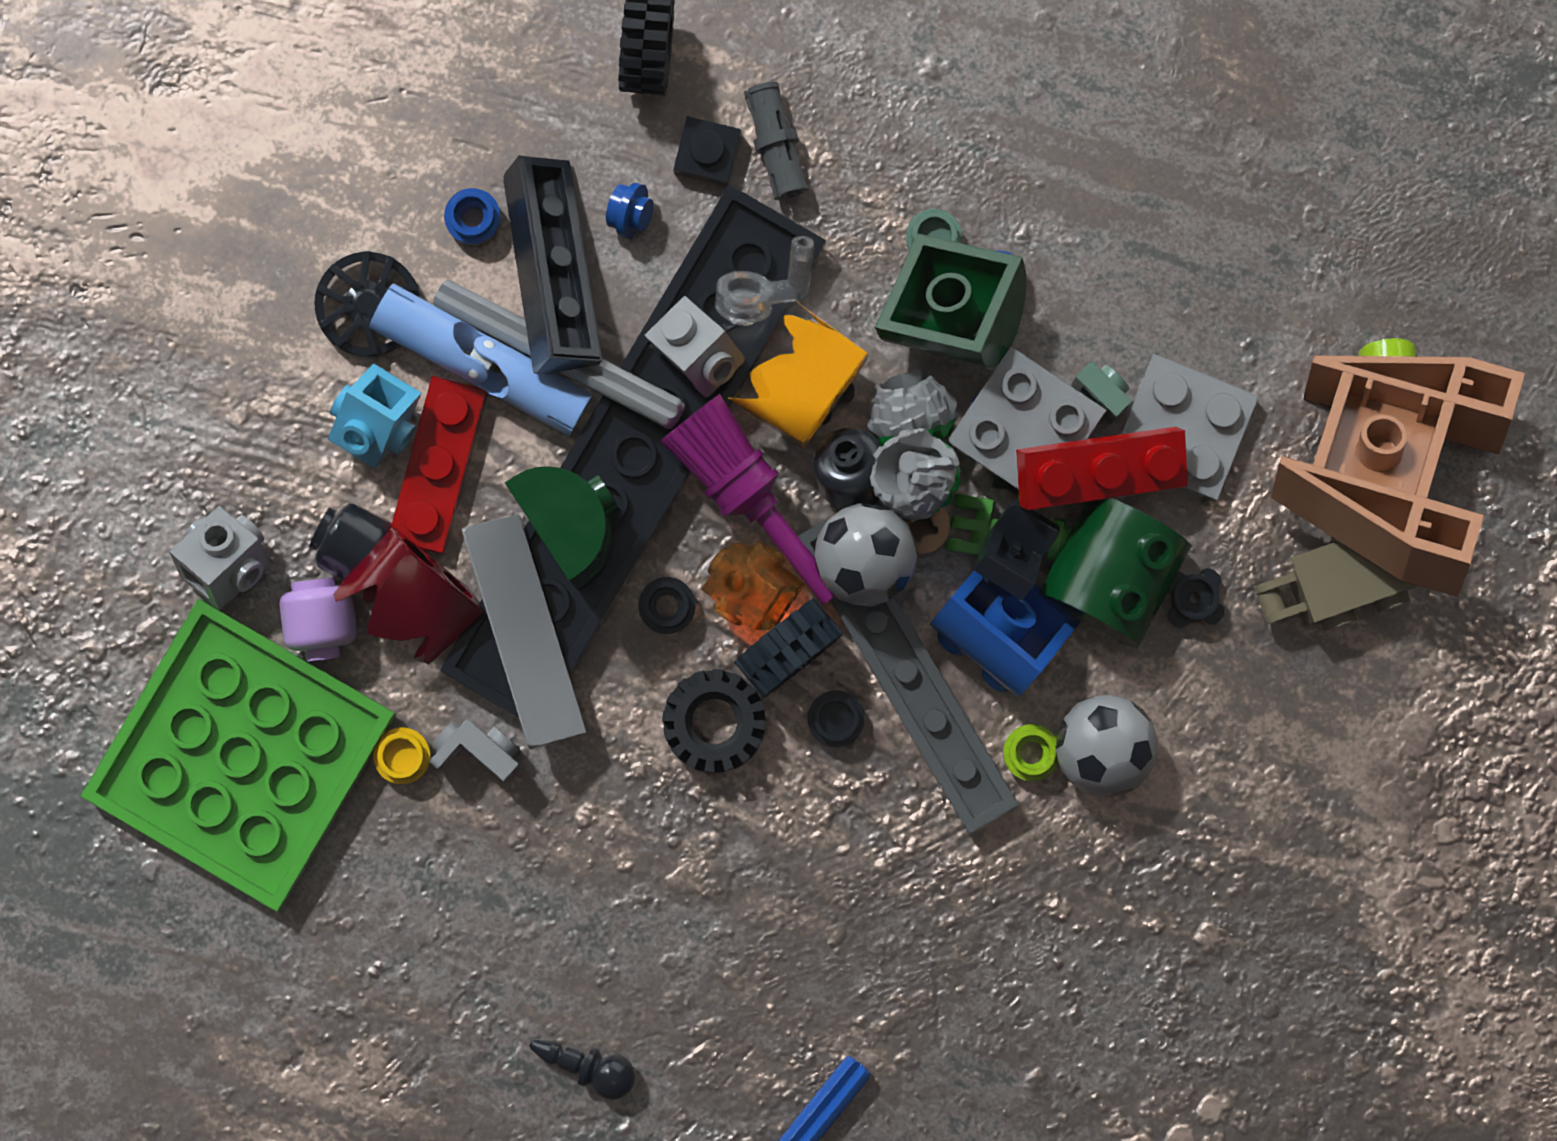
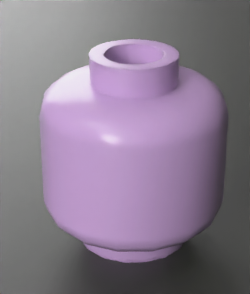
M336 577L292 582V591L285 593L280 599L279 606L284 643L291 650H305L306 661L340 657L339 646L350 644L357 637L353 595L343 600L335 601L334 593L339 587L337 586Z

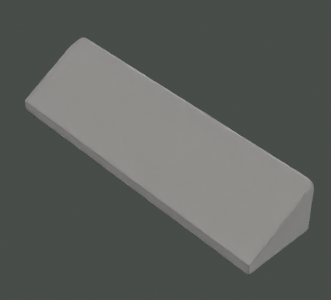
M512 515L461 528L529 749L533 750L587 733L520 515Z

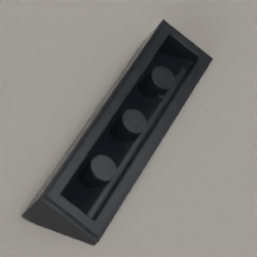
M518 155L504 173L503 182L534 374H551L599 365L602 362V354L570 161Z

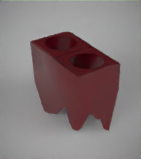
M393 527L347 575L334 593V598L337 602L363 590V600L367 603L374 602L368 622V634L396 641L425 637L417 649L414 658L421 657L424 654L423 661L426 664L433 662L483 613L481 606L468 586Z

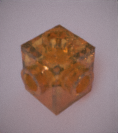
M757 541L755 545L732 543L730 546L723 548L710 563L708 568L710 577L701 590L716 601L713 606L714 610L729 622L738 626H742L744 623L752 630H772L782 620L805 586V583L782 566L785 558L778 551L761 541Z

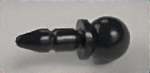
M535 1039L530 1042V1049L542 1060L551 1065L557 1064L559 1068L571 1073H580L578 1085L585 1087L591 1084L595 1093L604 1099H620L627 1095L634 1085V1067L626 1057L620 1054L610 1053L601 1056L599 1049L592 1047L589 1054L585 1056L584 1052L569 1046L563 1047L561 1043L556 1041Z

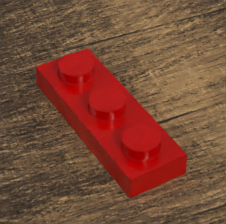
M432 376L392 520V526L419 548L445 555L488 392L479 387Z
M1178 427L1016 449L1019 503L1021 507L1027 510L1188 486L1185 430Z

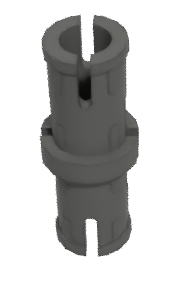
M775 81L766 82L748 88V90L744 91V96L755 126L754 129L757 136L753 141L756 153L763 156L774 200H785L799 196L808 191L809 188L797 155L798 152L795 145L799 142L797 131L795 128H790L782 103L779 84Z

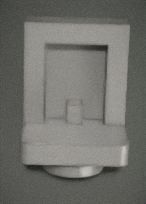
M686 296L644 335L652 346L678 368L704 397H709L720 385L726 383L745 361V356L726 331Z
M468 718L461 726L455 721L449 723L431 744V747L437 753L429 762L438 770H444L464 747L504 782H509L523 767V764L514 757L520 747L496 726L487 734L473 720Z

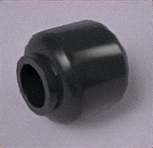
M842 428L834 431L818 444L813 455V472L818 488L823 498L834 508L842 510L856 504H876L880 501L879 497L875 496L870 476L876 461L873 455L879 447H882V444L868 431L859 428Z
M348 502L340 506L338 510L332 507L327 509L313 535L309 548L316 551L315 562L320 569L344 580L393 526L389 520L355 503Z

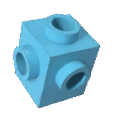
M373 363L352 386L346 385L335 399L330 414L335 416L336 419L328 440L376 469L391 451L400 455L410 442L416 430V426L411 424L410 420L421 392Z

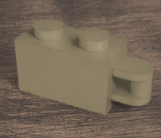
M1337 541L1282 562L1286 575L1254 586V590L1267 624L1301 613L1305 626L1321 621L1325 632L1356 621L1354 609L1375 603L1379 613L1410 602L1407 591L1418 587V585L1401 581L1348 546ZM1287 584L1291 585L1297 605L1289 608L1285 607L1279 587Z

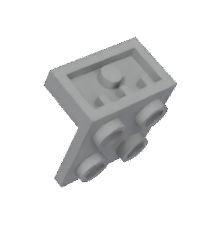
M1011 346L949 437V443L1019 490L1016 449L1085 440L1106 412V409Z

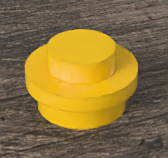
M399 727L384 733L373 752V760L378 773L387 781L401 785L410 784L419 780L428 770L431 750L427 740L419 732L410 728Z

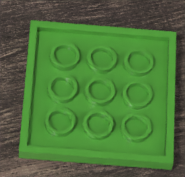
M197 599L80 797L274 911L281 912L367 766L376 746L384 733L387 732L397 713L229 615L219 611L205 601Z

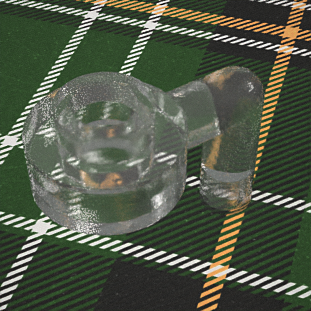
M797 236L792 239L788 277L786 280L770 282L764 276L749 271H735L723 275L718 280L716 287L715 308L718 313L736 325L747 326L767 318L771 313L773 304L803 300L809 292L814 241L806 236Z

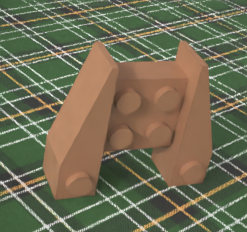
M1314 356L1303 399L1331 406V410L1313 465L1282 456L1271 498L1401 581L1458 597L1471 564L1484 515L1427 498L1444 439L1499 455L1513 418L1525 373L1471 357Z

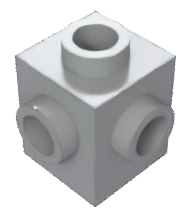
M220 506L207 517L199 518L193 522L185 532L183 539L169 551L180 578L219 611L240 591L244 592L252 588L261 578L263 570L268 566L261 546L264 536L260 530L245 516L240 515L235 519Z

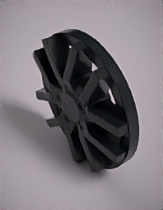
M371 251L353 253L336 261L322 276L315 294V314L324 335L340 350L358 357H378L391 353L401 347V345L394 341L376 347L372 331L369 328L377 307L389 289L386 286L392 269L400 274L407 284L400 287L420 297L418 286L413 276L395 258ZM370 261L385 265L378 283L367 281ZM362 262L359 281H356L342 269L351 264ZM334 276H337L351 287L346 296L327 288ZM324 296L343 306L328 317H325ZM345 315H348L353 324L339 337L331 330L330 326ZM364 328L369 347H358L347 343V341L357 331Z

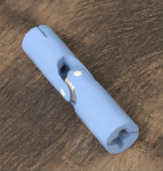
M394 283L382 298L369 325V328L441 368L455 373L494 397L570 437L593 395V392L557 372L534 374L531 358L481 333L473 326ZM463 351L471 352L470 356L465 354ZM493 364H497L503 373L492 371Z

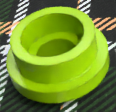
M1027 724L1018 727L1010 733L1004 743L1003 759L1006 767L1014 776L1025 781H1038L1048 777L1054 772L1059 763L1056 753L1055 735L1049 729L1037 724ZM1027 742L1038 744L1042 750L1041 759L1035 764L1026 763L1021 757V748Z

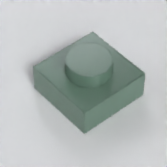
M1091 361L1074 378L1071 384L1077 391L1106 409L1103 417L1110 424L1132 402L1125 394L1129 390L1128 384L1108 365L1100 369Z

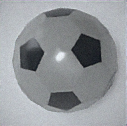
M865 503L844 508L827 520L817 536L815 547L816 571L823 585L842 601L856 606L867 607L887 602L903 592L914 575L917 562L916 540L908 524L890 509L876 504Z
M1107 694L1083 700L1070 710L1056 733V753L1061 771L1081 791L1103 798L1115 797L1135 790L1149 776L1157 760L1158 740L1154 724L1142 708L1129 699Z

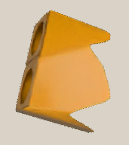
M802 306L818 323L793 315H784L785 326L794 337L792 341L794 353L780 354L758 365L750 372L751 382L759 398L728 399L802 448H805L834 408L836 402L841 398L867 362L868 353Z

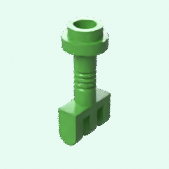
M956 494L954 506L963 510H974L975 516L974 519L952 516L950 528L971 533L970 541L948 538L945 550L978 557L984 538L998 520L993 518L995 501ZM1054 518L1053 522L1060 527V532L1057 539L1048 549L1047 562L1049 563L1055 562L1073 526L1066 525V519Z

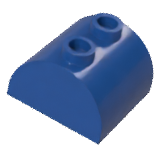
M973 571L929 625L938 631V640L948 652L954 655L965 654L982 668V677L991 688L1000 692L1010 691L1019 698L1047 666L1079 625L1080 621L1065 608L1039 594L1038 592L1041 588L1036 584L1022 601L1009 592L1003 593L993 589L980 574Z

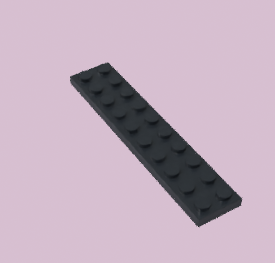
M730 184L727 186L620 366L621 369L679 398L685 405L679 421L672 429H667L602 396L560 467L577 474L586 482L598 475L620 511L609 517L612 528V544L603 568L591 581L576 590L531 522L528 521L524 527L570 677L691 474V471L660 440L719 394L728 408H730L733 402L728 398H736L826 246V240ZM684 296L725 330L745 356L744 363L734 372L733 376L726 383L720 385L709 397H704L690 380L656 350L644 336ZM482 598L479 605L483 613L460 635L439 671L519 717Z

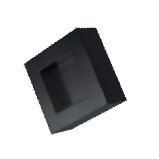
M687 116L673 168L674 174L727 187L733 171L742 130Z

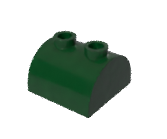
M917 233L875 326L879 338L884 342L987 367L997 366L1012 346L1023 314L1026 296V269L1023 258Z
M543 466L520 472L504 482L576 590L591 581L603 568L610 553L612 528L609 517L620 511L616 501L600 477L596 475L586 482L577 474L566 469Z
M1109 497L1087 501L1038 593L1125 645L1138 648L1192 545L1170 527L1118 500Z

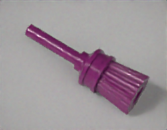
M720 394L660 440L708 488L704 494L707 498L711 497L719 507V513L723 518L744 515L750 523L756 520L823 605L835 596L823 585L816 571L815 557L774 507L778 500L772 494V489L779 472L775 468L772 469L762 457L764 453L760 448L754 451Z

